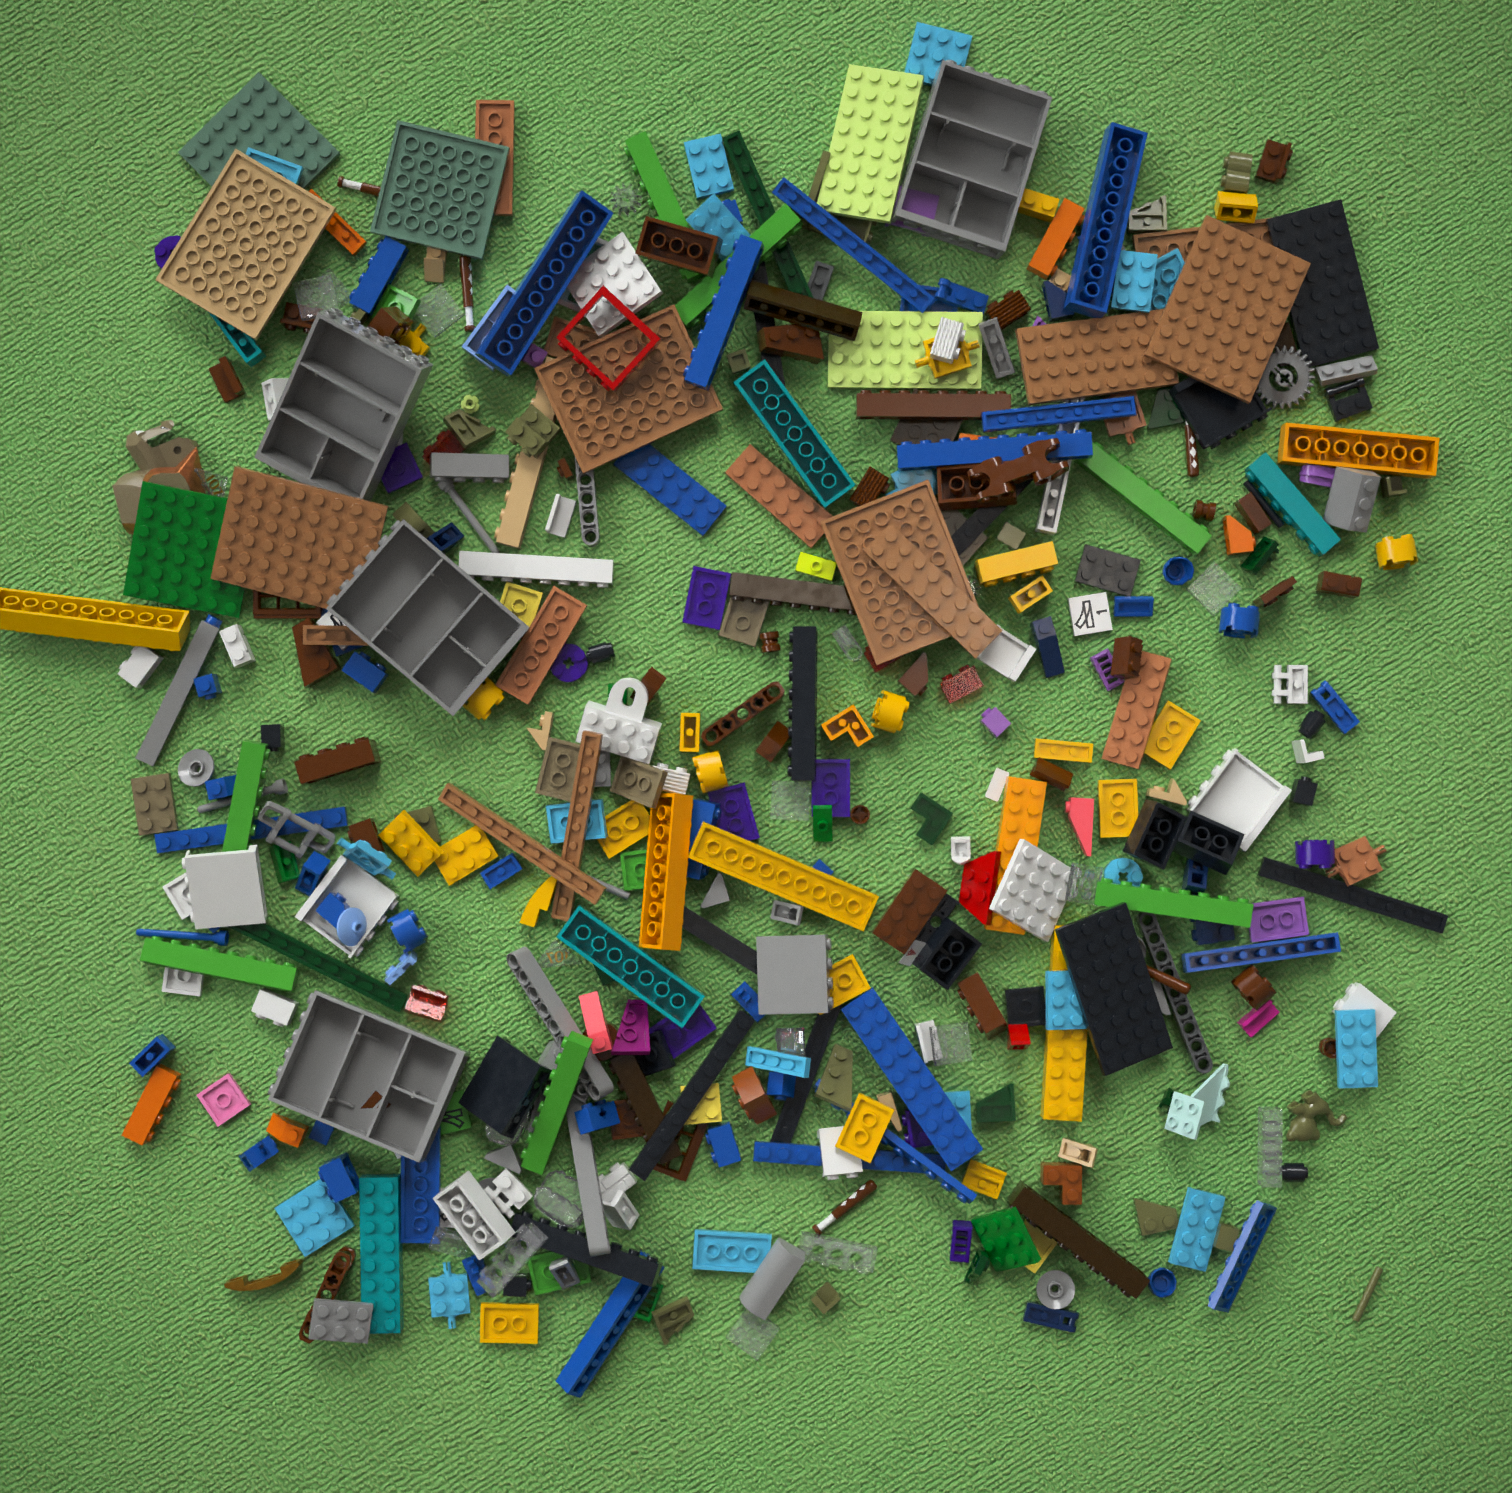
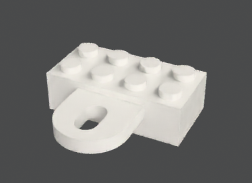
M623 678L613 685L606 706L588 701L575 742L581 743L584 730L603 734L601 750L649 764L653 757L662 723L644 718L649 698L645 685L634 678ZM628 687L633 688L636 692L633 704L630 706L623 703L624 692Z

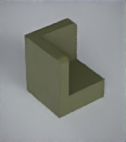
M745 349L727 354V361L733 374L744 370L748 372L751 369Z
M1388 476L1380 479L1383 499L1402 496L1408 493L1407 489L1402 487L1401 476Z
M1006 522L997 539L1008 545V549L1014 551L1017 550L1026 533Z
M1219 1222L1213 1246L1233 1252V1245L1236 1239H1238L1240 1230L1236 1226Z
M827 1281L810 1298L824 1315L841 1299V1296Z

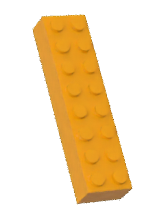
M1285 423L1280 428L1277 464L1292 466L1320 465L1335 469L1336 466L1370 470L1376 474L1431 479L1436 476L1440 438Z
M1006 776L995 850L1001 852L996 891L1019 839H1025L1038 847L1047 782ZM995 912L992 913L991 925H984V928L987 930L1020 935L1025 934L1024 929Z
M661 793L656 809L650 808L639 936L640 948L680 951L690 830L692 826V795Z

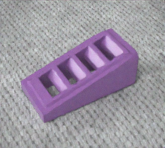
M1108 648L1090 657L1107 691L1125 682L1124 679L1118 678V680L1111 684L1108 683V680L1114 678L1111 675L1107 677L1104 675L1111 671L1113 657ZM1106 656L1107 660H1105V661H1103V662H1101V663H1098L1097 660H1099V659H1101L1102 657ZM1107 663L1111 665L1110 667L1104 670L1101 669V667L1106 665Z

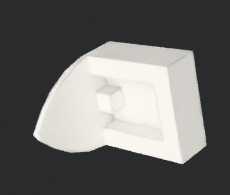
M970 836L951 837V858L958 865L967 863L971 858Z

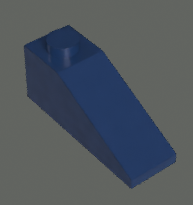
M1051 616L1032 621L1030 626L1046 678L1065 673Z
M1186 858L1182 889L1190 890V894L1198 895V892H1205L1208 867Z

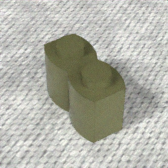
M1230 151L1227 157L1224 156L1222 168H1225V175H1222L1220 180V187H1223L1222 192L1247 194L1253 154Z

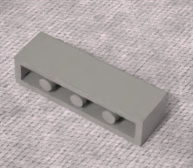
M431 453L430 478H435L436 482H446V479H454V482H466V479H473L474 483H484L485 480H492V483H504V480L509 478V455Z

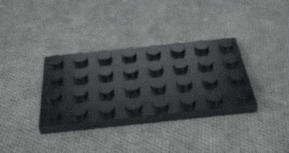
M1342 200L1267 219L1266 224L1272 245L1311 263L1289 312L1298 350H1301L1300 357L1307 354L1308 356L1305 361H1312L1308 368L1379 349Z
M1125 902L1119 903L1055 929L1102 1075H1110L1172 1049L1170 1036L1127 904Z

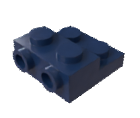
M1189 919L1190 922H1193L1194 930H1191L1192 940L1197 945L1235 940L1233 925Z

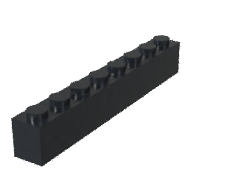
M793 626V632L789 634V641L793 643V651H789V661L793 662L792 670H789V681H792V689H789V700H792V708H789V719H792V727L788 729V737L792 739V746L788 747V757L792 758L791 765H788V777H791L793 782H816L818 629L816 626Z
M522 1210V1213H515L511 1227L516 1233L511 1237L650 1287L656 1286L663 1265L662 1262L658 1261V1257L653 1255L645 1257L640 1255V1251L629 1248V1250L623 1249V1245L616 1242H611L610 1244L611 1253L591 1257L585 1231L579 1229L575 1231L569 1230L568 1225L562 1223L552 1224L550 1219L545 1217L535 1218L533 1213Z

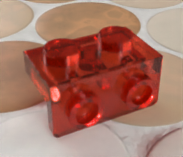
M448 429L446 432L442 431L436 437L437 441L433 445L430 444L424 449L422 458L430 465L431 453H463L466 449L463 448Z
M967 664L958 669L960 673L954 676L950 673L941 678L943 682L939 686L949 704L984 686L974 665L970 667Z
M412 985L404 1012L441 1023L449 1002V996L440 990H428L424 985Z

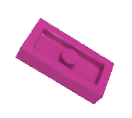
M1271 999L1259 1010L1251 1009L1237 1022L1249 1037L1254 1036L1280 1013L1272 1004Z

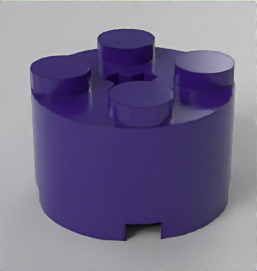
M1300 840L1295 841L1296 864L1301 869L1311 868L1312 865H1319V868H1331L1332 864H1335V841L1330 840V843H1327V840L1302 841V844H1300Z

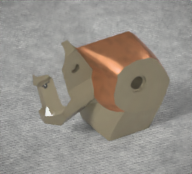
M171 419L162 421L161 425L147 431H134L127 435L126 448L140 470L124 474L112 487L121 523L128 534L134 533L142 481L208 494L197 446L199 445L197 441L177 437L156 447H151L147 444L148 439L172 429L174 423Z

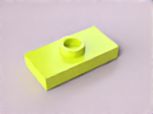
M800 552L795 571L832 581L837 564L831 560Z

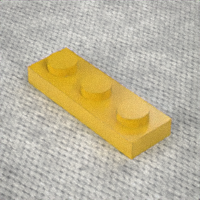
M1036 738L1033 758L1040 757L1042 759L1092 763L1093 744Z

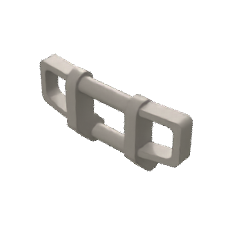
M268 801L258 816L259 821L272 827L266 842L274 843L292 852L299 859H301L308 846L321 853H327L336 838L335 834L319 824H312L291 813L290 809L272 801ZM268 809L281 814L276 821L264 815ZM287 819L309 830L299 847L277 837L278 831ZM317 833L329 839L326 845L313 841Z

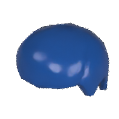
M1177 556L1170 558L1164 564L1162 574L1164 579L1171 585H1183L1193 578L1194 567L1187 558Z
M1157 1268L1149 1274L1150 1282L1147 1285L1155 1296L1166 1298L1176 1290L1177 1280L1172 1271L1166 1268Z

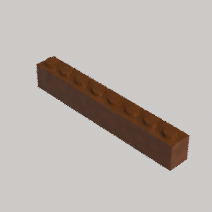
M861 390L860 393L856 394V419L982 420V412L1011 409V394H1006V391H995V394H987V391H976V394H968V391H956V394H949V391H937V394H929V391L921 390L918 391V394H912L908 390H901L899 393H891L890 390H881L879 393H872L871 390Z

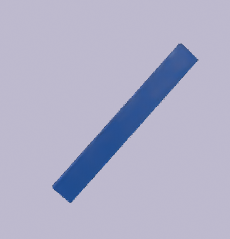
M1134 396L986 411L981 413L983 432L1134 417L1137 414Z

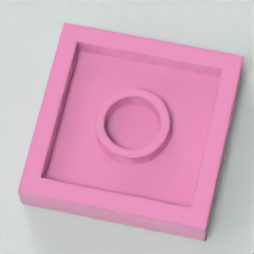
M231 1073L226 1074L197 1094V1097L217 1127L251 1105Z

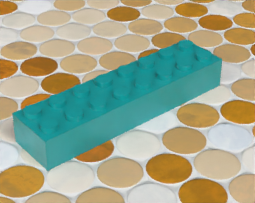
M765 359L733 382L734 386L823 508L856 485Z
M582 905L577 907L556 936L681 1028L684 1027L705 997V994Z
M363 1174L359 1178L361 1302L373 1303L369 1334L401 1333L404 1328L401 1174Z

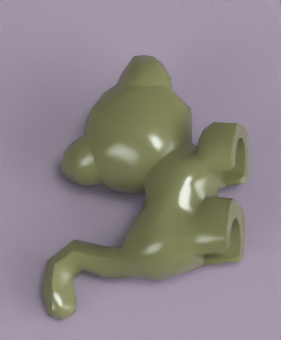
M1308 1090L1301 1095L1303 1104L1293 1101L1287 1106L1288 1111L1297 1116L1290 1121V1129L1286 1134V1138L1289 1142L1296 1140H1319L1320 1132L1317 1129L1316 1121L1313 1119L1315 1116L1325 1114L1329 1124L1336 1127L1342 1125L1346 1121L1347 1116L1341 1114L1338 1119H1335L1329 1104L1323 1098H1320L1317 1092L1313 1093L1311 1090Z

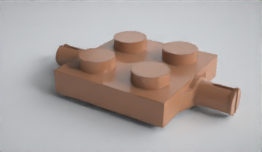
M1130 391L1111 394L1103 399L1134 396L1137 415L1134 417L1104 420L1108 436L1125 435L1128 445L1134 444L1136 442L1132 432L1147 425L1137 392Z
M1363 836L1335 849V867L1325 871L1326 874L1333 872L1327 875V877L1331 878L1339 874L1348 887L1383 871L1377 856L1386 853V849H1383L1385 846L1381 845L1373 849L1366 836Z

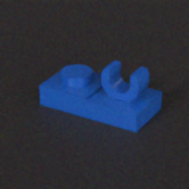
M746 981L731 993L757 1022L766 1015H759L758 994Z
M474 1254L462 1259V1263L477 1296L495 1289L494 1282L483 1258L479 1260Z

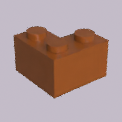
M752 1066L732 1076L734 1081L732 1088L737 1096L740 1095L741 1098L738 1101L742 1109H745L749 1120L753 1119L756 1125L777 1115Z
M1040 1162L1041 1183L1043 1185H1060L1059 1201L1062 1205H1082V1165L1076 1162Z

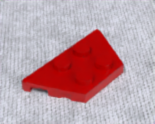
M993 851L967 862L963 868L959 903L984 925H991L993 911L989 907L996 893L1001 859L1000 851Z

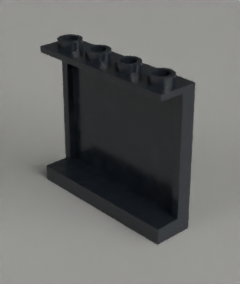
M1191 377L1169 390L1170 395L1203 450L1208 447L1211 450L1222 444L1220 440L1226 438V440L1233 438L1237 435V430L1242 429V431H1245L1253 426L1251 422L1256 419L1258 422L1268 417L1267 413L1272 410V407L1266 409L1258 394L1254 393L1251 402L1247 404Z
M497 1035L458 1103L499 1134L513 1139L552 1070L539 1064L511 1044V1041Z

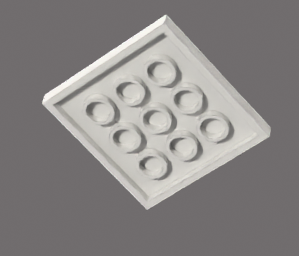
M623 232L585 258L567 286L581 309L603 285L634 314L663 294L641 258L635 254V249ZM604 297L586 315L600 338L627 320Z
M1019 839L989 909L1037 938L1049 942L1054 925H1056L1078 872L1025 839Z

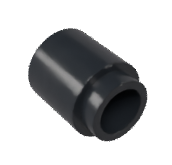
M611 642L588 647L589 651L586 652L588 662H593V665L610 661L611 658L615 657Z
M1317 710L1314 712L1309 711L1299 725L1298 732L1308 739H1312L1326 722L1323 719L1325 716Z
M1283 1163V1165L1278 1167L1279 1180H1284V1182H1304L1305 1178H1308V1168L1304 1167L1303 1163Z

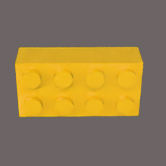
M1053 541L977 559L974 567L979 586L984 585L986 588L996 585L1000 580H1003V583L1014 581V579H1017L1016 576L1020 575L1022 578L1033 576L1037 571H1040V574L1051 572L1058 564Z

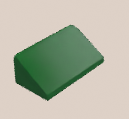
M278 845L269 846L278 883L298 879L300 873L295 854Z

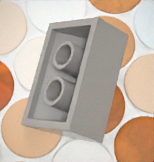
M1336 466L1323 517L1325 522L1342 529L1367 533L1381 476L1370 470Z

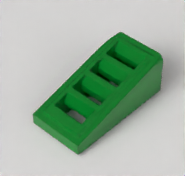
M657 1283L656 1286L652 1287L657 1289V1292L649 1291L647 1294L654 1297L653 1301L647 1298L643 1301L651 1304L650 1308L640 1305L638 1308L648 1312V1315L641 1314L637 1310L633 1316L634 1318L650 1323L653 1316L651 1312L656 1308L664 1285Z

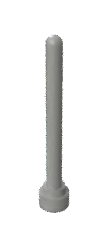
M446 479V482H439L437 484L441 491L451 496L492 553H500L498 547L454 489V481Z
M285 779L276 780L275 783H272V786L265 787L262 796L272 793L279 795L288 793ZM232 797L201 805L197 808V811L204 813L231 805Z

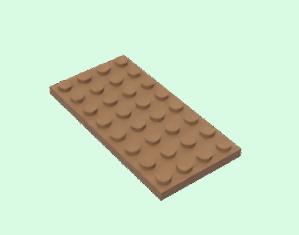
M1164 309L1152 310L1149 313L1137 312L1106 316L1101 319L1091 318L1017 328L1015 333L1028 405L1179 384L1176 370L1144 356Z

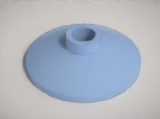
M351 907L342 912L337 922V935L344 945H357L366 933L367 921L360 909Z

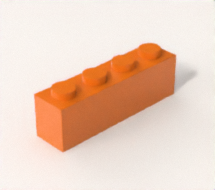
M1064 198L1027 267L1028 271L1047 280L1049 275L1053 277L1058 267L1055 265L1057 259L1062 260L1067 251L1064 248L1067 241L1071 243L1076 234L1073 231L1075 226H1080L1085 218L1082 214L1085 208Z
M163 1064L155 1067L122 1136L140 1145L152 1141L155 1135L153 1130L156 1124L159 1125L164 1117L162 1112L165 1107L168 1108L173 1099L171 1094L173 1090L176 1091L181 1083L179 1079L181 1073Z

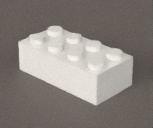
M469 1170L432 1198L479 1260L504 1244L516 1233Z

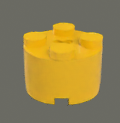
M1412 534L1402 535L1401 538L1394 539L1393 536L1384 537L1381 542L1375 545L1379 569L1394 570L1404 568V565L1409 562L1410 566L1418 563L1415 540Z
M488 677L485 679L486 682L484 684L481 683L468 698L467 704L464 703L462 705L478 720L481 718L485 720L492 712L490 708L494 704L497 706L504 699L502 694L504 691L497 687Z
M882 690L881 693L884 695L882 698L878 697L872 714L875 723H871V726L890 733H895L896 730L901 731L904 722L901 719L903 713H906L908 710L909 702L906 701L904 696Z
M718 750L692 757L703 794L729 786Z

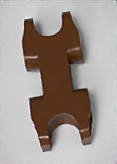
M1059 439L1038 440L1022 448L1024 455L1022 457L1003 463L1002 458L996 456L981 462L967 471L969 480L984 478L990 482L987 489L976 495L978 504L1008 498L1014 494L1013 486L1024 481L1033 479L1035 485H1043L1069 471L1067 461L1050 463L1046 459L1049 453L1060 447Z
M779 682L770 683L702 732L701 738L707 746L716 745L782 698L785 692L784 688ZM777 687L780 694L772 697L769 694V689ZM756 700H761L762 705L757 706L755 704ZM740 709L748 711L749 715L746 719H740L737 716ZM725 722L730 723L729 728L724 727ZM709 731H714L717 734V738L713 742L706 739Z
M345 1245L334 1255L316 1298L336 1300L355 1260V1249ZM341 1256L345 1257L347 1262L343 1261ZM329 1290L332 1298H326L323 1291ZM313 1304L299 1331V1339L309 1344L314 1340L307 1338L304 1332L309 1335Z

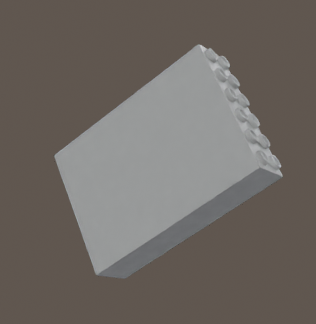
M943 60L934 77L891 222L895 223L896 220H899L911 228L921 227L924 232L905 227L904 229L999 259L1007 248L1052 97L1048 96V93L1044 91L1036 92L1030 90V87L1026 85L1013 84L1009 79H998L993 77L991 73H980L975 71L973 67H962L953 60ZM908 188L939 196L934 220L901 209Z
M331 308L317 313L254 458L300 483L371 501L434 364L430 363L429 359L425 356L413 354L410 348L395 344V340L377 334L378 331L368 326L366 328L360 324L359 320L353 317L348 318L343 315L341 310Z
M404 519L401 522L397 520L390 528L393 532L389 536L384 535L377 543L380 547L376 551L371 550L365 557L367 562L363 566L359 564L352 572L354 577L350 581L346 579L339 587L342 591L338 595L333 594L326 602L329 606L326 609L454 716L530 627Z
M315 990L308 997L307 1004L309 1005L307 1010L303 1011L300 1016L299 1022L301 1024L299 1029H295L291 1037L293 1043L284 1053L283 1058H285L283 1066L280 1065L276 1072L277 1080L269 1088L268 1095L270 1096L268 1100L416 1162L425 1161L470 1052L326 992ZM375 1090L383 1096L373 1108L360 1109Z

